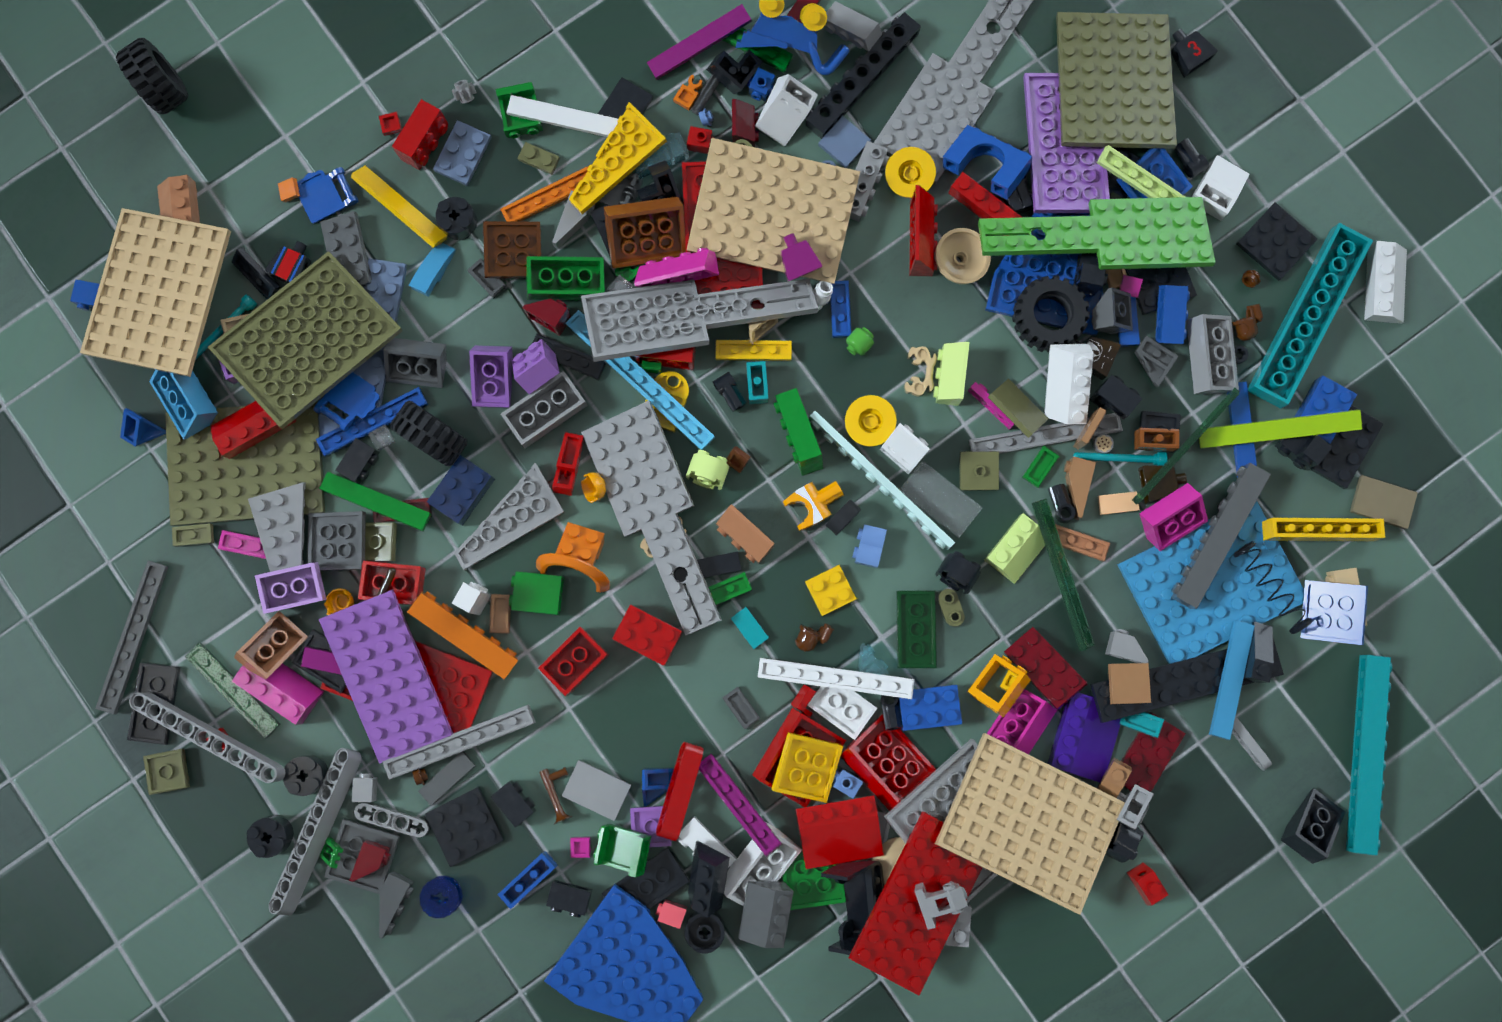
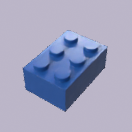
M1321 376L1314 380L1295 417L1348 411L1357 394L1331 379ZM1336 433L1319 434L1318 436L1328 444H1331Z
M957 685L914 689L912 699L898 697L902 722L901 730L903 731L962 724Z

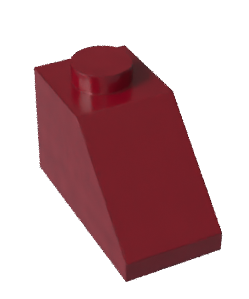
M370 840L363 842L349 881L353 882L387 865L391 854H389L390 847Z

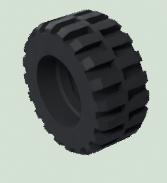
M137 38L117 52L116 61L119 64L120 70L124 73L123 75L144 102L158 114H167L187 100L188 92L181 78H179L177 72L165 59L164 55L149 40Z
M1048 276L1042 277L1041 280L1036 279L1029 286H1026L1016 300L1012 316L1013 322L1016 323L1014 329L1016 332H1020L1019 338L1022 342L1026 340L1028 342L1027 346L1030 348L1035 346L1037 351L1043 352L1047 350L1049 353L1050 345L1073 344L1088 325L1087 320L1090 317V312H1087L1089 303L1088 301L1084 302L1086 295L1083 291L1080 293L1077 290L1079 286L1077 284L1072 286L1067 278H1064L1063 281L1059 280V276H1053L1051 279ZM1052 299L1059 302L1067 313L1066 325L1060 330H1049L1042 327L1034 316V307L1038 301Z
M410 400L404 403L391 422L390 428L397 434L448 467L455 463L467 446L468 440Z

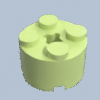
M698 450V453L693 454L686 478L688 480L690 477L693 478V483L708 489H714V486H718V490H721L729 470L728 460L721 456L713 457L704 450Z

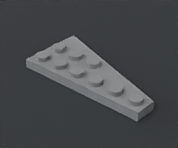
M536 463L491 511V514L482 521L475 532L455 551L454 554L463 570L470 568L565 513Z
M306 482L248 499L270 572L303 565L304 489Z

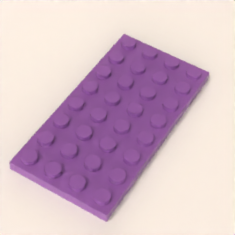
M1025 73L1023 80L1029 155L1032 156L1030 171L1034 213H1090L1088 205L1090 199H1110L1107 170L1097 164L1105 147L1061 146L1058 73Z
M394 590L319 619L379 764L382 761L398 757L453 734Z

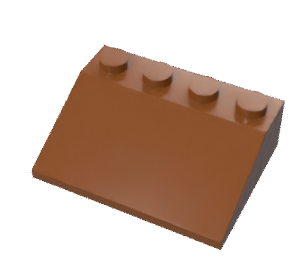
M679 197L604 207L612 268L640 265L648 261L659 262L663 261L662 258L673 256L676 258L680 257L681 253L686 252L684 212Z

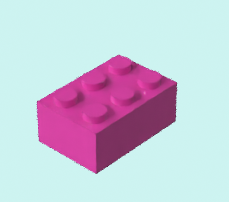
M1188 483L1139 513L1147 540L1159 551H1162L1208 522L1202 495Z

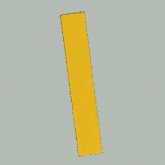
M366 165L352 173L351 178L431 247L435 248L447 239V235Z

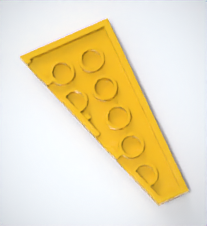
M630 102L627 104L624 114L619 117L618 124L609 133L596 154L595 161L588 167L583 180H580L569 198L570 203L582 215L667 142L666 138Z

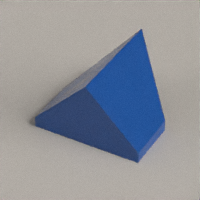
M128 408L124 409L120 437L136 447L166 434V430L139 413Z
M644 768L642 770L644 807L668 791L674 768Z

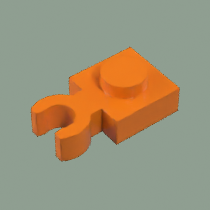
M694 75L689 77V85L682 84L673 98L674 103L690 111L699 95L696 90L701 89L703 85L701 79L698 84L692 83Z

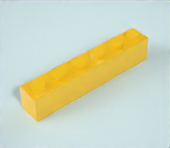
M1270 518L1262 521L1263 541H1376L1385 538L1384 519Z

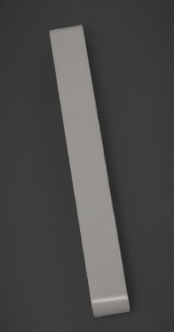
M149 692L134 693L130 697V707L257 779L265 783L279 782L285 777V769L279 763ZM174 715L176 716V722H175V723H174V721H173ZM190 724L192 725V731H191V732H190V730H189ZM207 733H208V735H209L208 741H206V738H205V736H206ZM223 742H224V744H225V749H224V750L222 749V743H223ZM239 751L241 752V755H242V756H241V759L238 758V752H239ZM255 760L258 762L257 769L254 766ZM272 769L275 772L274 778L271 776Z
M340 748L335 753L269 902L271 914L289 916L296 910L323 849L325 840L331 831L361 763V754L358 751Z

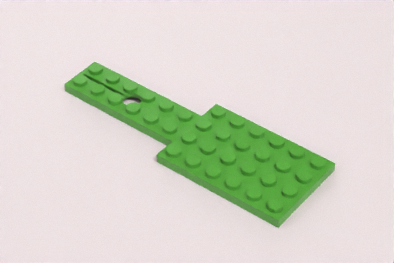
M1202 197L1090 199L1088 203L1090 216L983 218L978 221L982 256L1097 253L1099 270L1210 267L1216 263ZM1035 229H1040L1045 233L1046 237L1043 240H1037L1035 236L1031 235V232Z

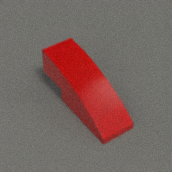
M565 432L556 464L557 470L552 485L553 493L572 496L581 457L583 435Z

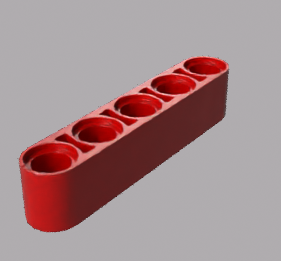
M687 742L682 743L658 821L657 836L672 841L678 839L702 760L703 747Z

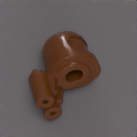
M1260 303L1246 306V318L1232 322V325L1236 327L1238 339L1248 341L1257 336V323L1263 319Z
M826 623L818 631L801 624L799 627L801 630L795 639V644L802 651H812L819 640L821 644L827 643L834 629Z

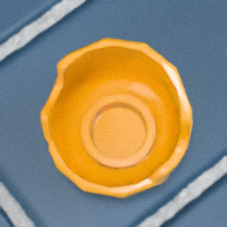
M590 472L585 474L584 477L586 478L581 481V486L587 501L593 503L602 499L606 493L604 479L598 473Z
M339 588L332 590L327 595V600L324 603L327 609L326 614L330 615L353 606L354 599L349 591Z

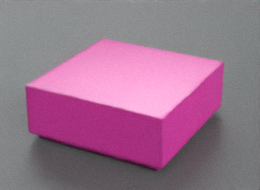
M1123 275L1119 290L1131 293V297L1138 298L1143 279Z
M591 837L570 838L571 858L591 857Z

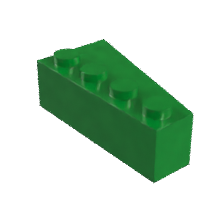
M797 388L775 395L776 402L773 405L776 413L781 415L782 419L779 421L782 430L787 432L788 436L785 437L788 446H792V456L795 464L798 463L801 475L804 476L823 469L822 453Z

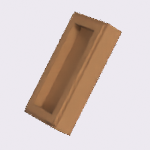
M491 594L489 633H510V595Z

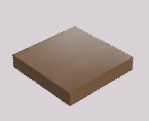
M1100 407L1091 414L1073 447L1079 450L1089 443L1106 414V410Z
M1149 663L1108 664L1110 704L1151 703Z

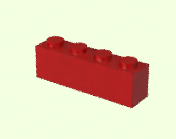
M964 172L960 174L949 190V194L981 219L1023 218Z

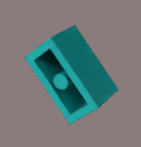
M746 362L749 404L768 403L766 362Z

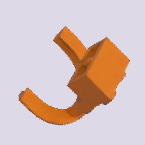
M568 522L556 553L540 555L536 560V568L541 574H546L548 567L552 565L570 567L589 576L596 584V592L608 591L610 589L608 577L593 566L602 551L605 533Z

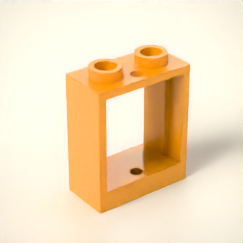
M994 654L970 687L968 693L1004 718L1031 679L1026 675L1027 671L1019 665L1017 667L1011 665L1012 661L1004 655L999 657ZM1001 665L1018 677L998 703L981 691Z

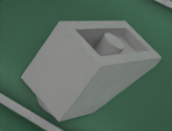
M1117 629V632H1110L1106 655L1135 663H1148L1149 660L1134 636L1128 635V631Z

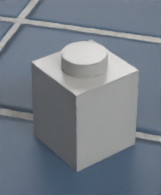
M359 773V777H354L352 802L376 801L378 777H371L372 773Z

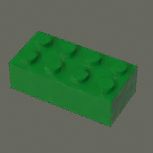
M527 256V300H581L582 295L604 293V257Z

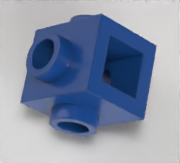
M758 68L754 77L752 76L748 81L749 95L757 101L763 100L766 102L773 90L775 75Z

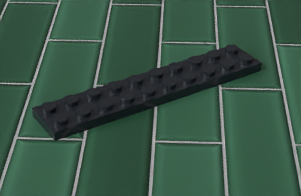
M1274 639V664L1271 678L1284 675ZM1227 649L1149 669L1151 703L1110 704L1109 680L1090 684L1100 723L1217 693ZM1243 679L1242 686L1255 682Z

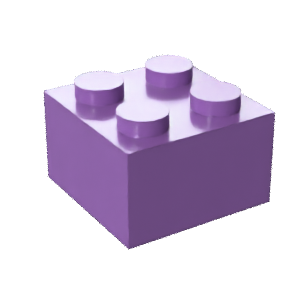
M542 339L532 343L523 353H518L512 360L514 379L528 394H531L560 373L556 354Z

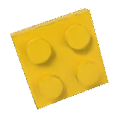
M840 565L805 581L821 616L856 600Z

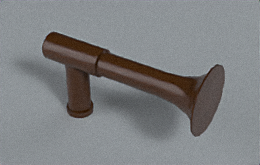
M566 767L549 774L548 769L540 771V776L556 813V822L553 825L573 817L564 812L552 782L568 775Z

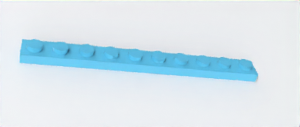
M578 310L566 322V325L591 347L585 315ZM630 357L605 360L647 401H651L652 405L700 450H704L713 441L715 436Z

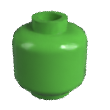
M865 327L862 329L856 328L846 339L847 350L854 356L856 354L865 355L874 345L873 334Z

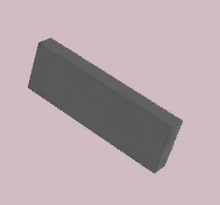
M462 751L418 792L431 806L476 765Z

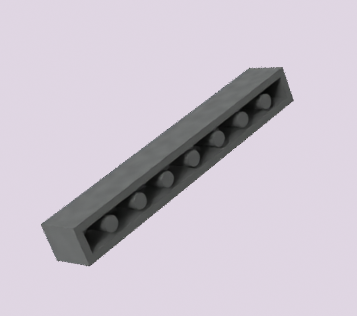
M1252 463L1242 465L1236 473L1238 477L1235 483L1232 482L1227 489L1229 494L1218 505V509H1220L1218 514L1211 518L1208 532L1203 533L1199 540L1201 542L1199 548H1196L1190 556L1192 561L1189 566L1186 565L1182 570L1181 575L1183 577L1180 582L1174 585L1172 599L1191 610L1198 608L1268 481L1270 473Z

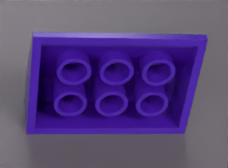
M1078 692L1064 704L1047 764L1057 769L1100 782L1111 760L1120 729L1121 718L1100 723L1094 697Z

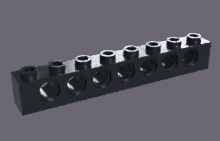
M904 12L900 17L896 16L891 23L892 26L888 30L884 29L882 31L880 39L864 56H859L855 61V66L851 70L848 69L843 74V79L831 87V92L827 97L824 95L819 100L816 109L810 110L806 116V127L822 139L839 119L845 116L919 35L921 25ZM895 33H900V34H902V36H901V37H897V36H895L894 34H895ZM888 46L890 50H884L882 47ZM875 59L878 63L873 64L870 60ZM858 73H865L866 76L860 77L858 76ZM852 86L854 89L847 90L845 87ZM839 99L842 101V103L836 104L833 102V100ZM826 112L830 116L822 117L820 114Z

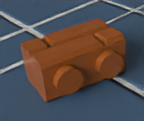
M1139 428L1135 431L1134 448L1135 450L1173 452L1179 449V429Z

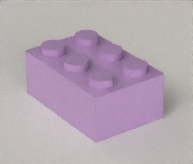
M318 562L255 575L263 614L327 600Z

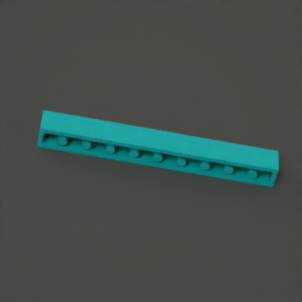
M1359 656L1346 851L1378 856L1381 846L1379 840V831L1382 828L1380 811L1383 809L1381 796L1385 786L1383 771L1386 768L1384 752L1387 750V741L1385 737L1389 727L1387 713L1390 709L1388 693L1391 691V683L1389 682L1390 673L1392 672L1391 657Z

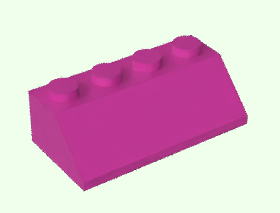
M701 248L696 253L685 252L681 253L680 257L674 258L669 256L662 258L663 261L645 262L646 265L639 266L634 284L636 287H646L688 280L695 281L717 276L719 271L716 253L708 248Z
M283 663L267 679L250 672L242 665L232 680L233 683L295 725L303 724L325 692Z
M1024 689L1004 718L1000 715L997 717L987 734L1029 755L1057 710L1047 701Z

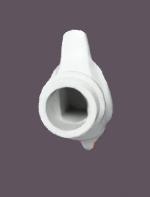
M820 281L813 290L818 311L829 302L833 293V286L829 282Z

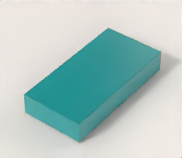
M747 607L731 617V620L753 649L769 638Z
M1142 712L1121 718L1120 725L1158 739L1165 719Z

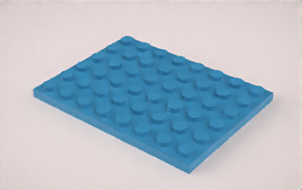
M1257 501L1197 609L1191 610L1172 599V589L1182 579L1181 572L1186 565L1189 566L1192 561L1190 556L1196 548H1199L1201 536L1204 532H1208L1211 518L1208 519V522L1162 551L1153 546L1117 564L1168 664L1196 657L1229 641L1234 620L1252 624L1253 621L1263 624L1277 617L1291 602L1292 595L1267 602V599L1281 585V580L1256 587V584L1269 571L1270 565L1245 572V569L1259 554V550L1245 553L1236 558L1233 556L1238 549L1251 541H1254L1256 544L1250 550L1261 549V554L1248 569L1262 564H1272L1270 573L1261 583L1273 579H1283V585L1272 598L1289 593L1295 596L1291 605L1283 613L1303 604L1304 588L1279 541H1263L1262 521L1267 519Z

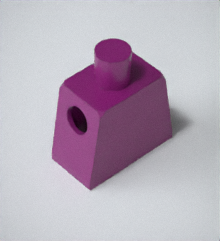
M794 233L783 237L787 248L781 250L780 253L788 282L822 267L821 262L806 240L798 243Z

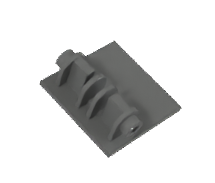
M636 173L629 174L602 197L599 202L608 204V206L635 203L638 196L637 190L640 189L643 180L639 179V175Z

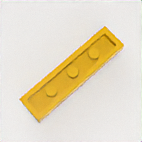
M716 340V360L791 361L792 341L756 340L752 344L750 340Z

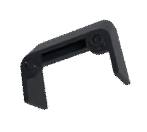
M868 860L839 863L821 873V877L832 878L836 883L844 884L848 920L840 925L838 930L840 941L829 946V951L850 955L884 888L883 869L879 861Z

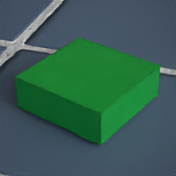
M642 361V369L645 372L662 373V363Z

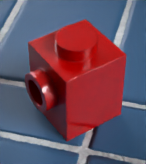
M690 126L687 150L708 154L711 139L715 138L713 137L712 130Z

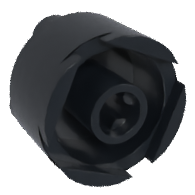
M450 197L438 203L435 216L441 230L453 240L468 238L477 227V216L466 199Z
M954 551V553L946 555L935 575H940V581L956 591L963 589L964 594H969L981 574V566L974 561L966 560L962 553Z
M314 755L296 757L285 765L283 782L290 794L297 796L315 794L319 792L328 767L324 761ZM305 773H308L307 778H304Z
M278 815L264 817L254 822L247 830V844L256 857H274L287 850L294 835L293 827L287 819Z
M1118 822L1105 855L1121 863L1129 859L1134 860L1137 857V848L1144 832L1139 827L1134 830Z
M695 912L689 917L685 927V939L694 951L701 954L714 952L724 940L725 924L719 913L715 912L707 918ZM703 927H706L707 930H710L708 931L707 935H704L703 932H700Z

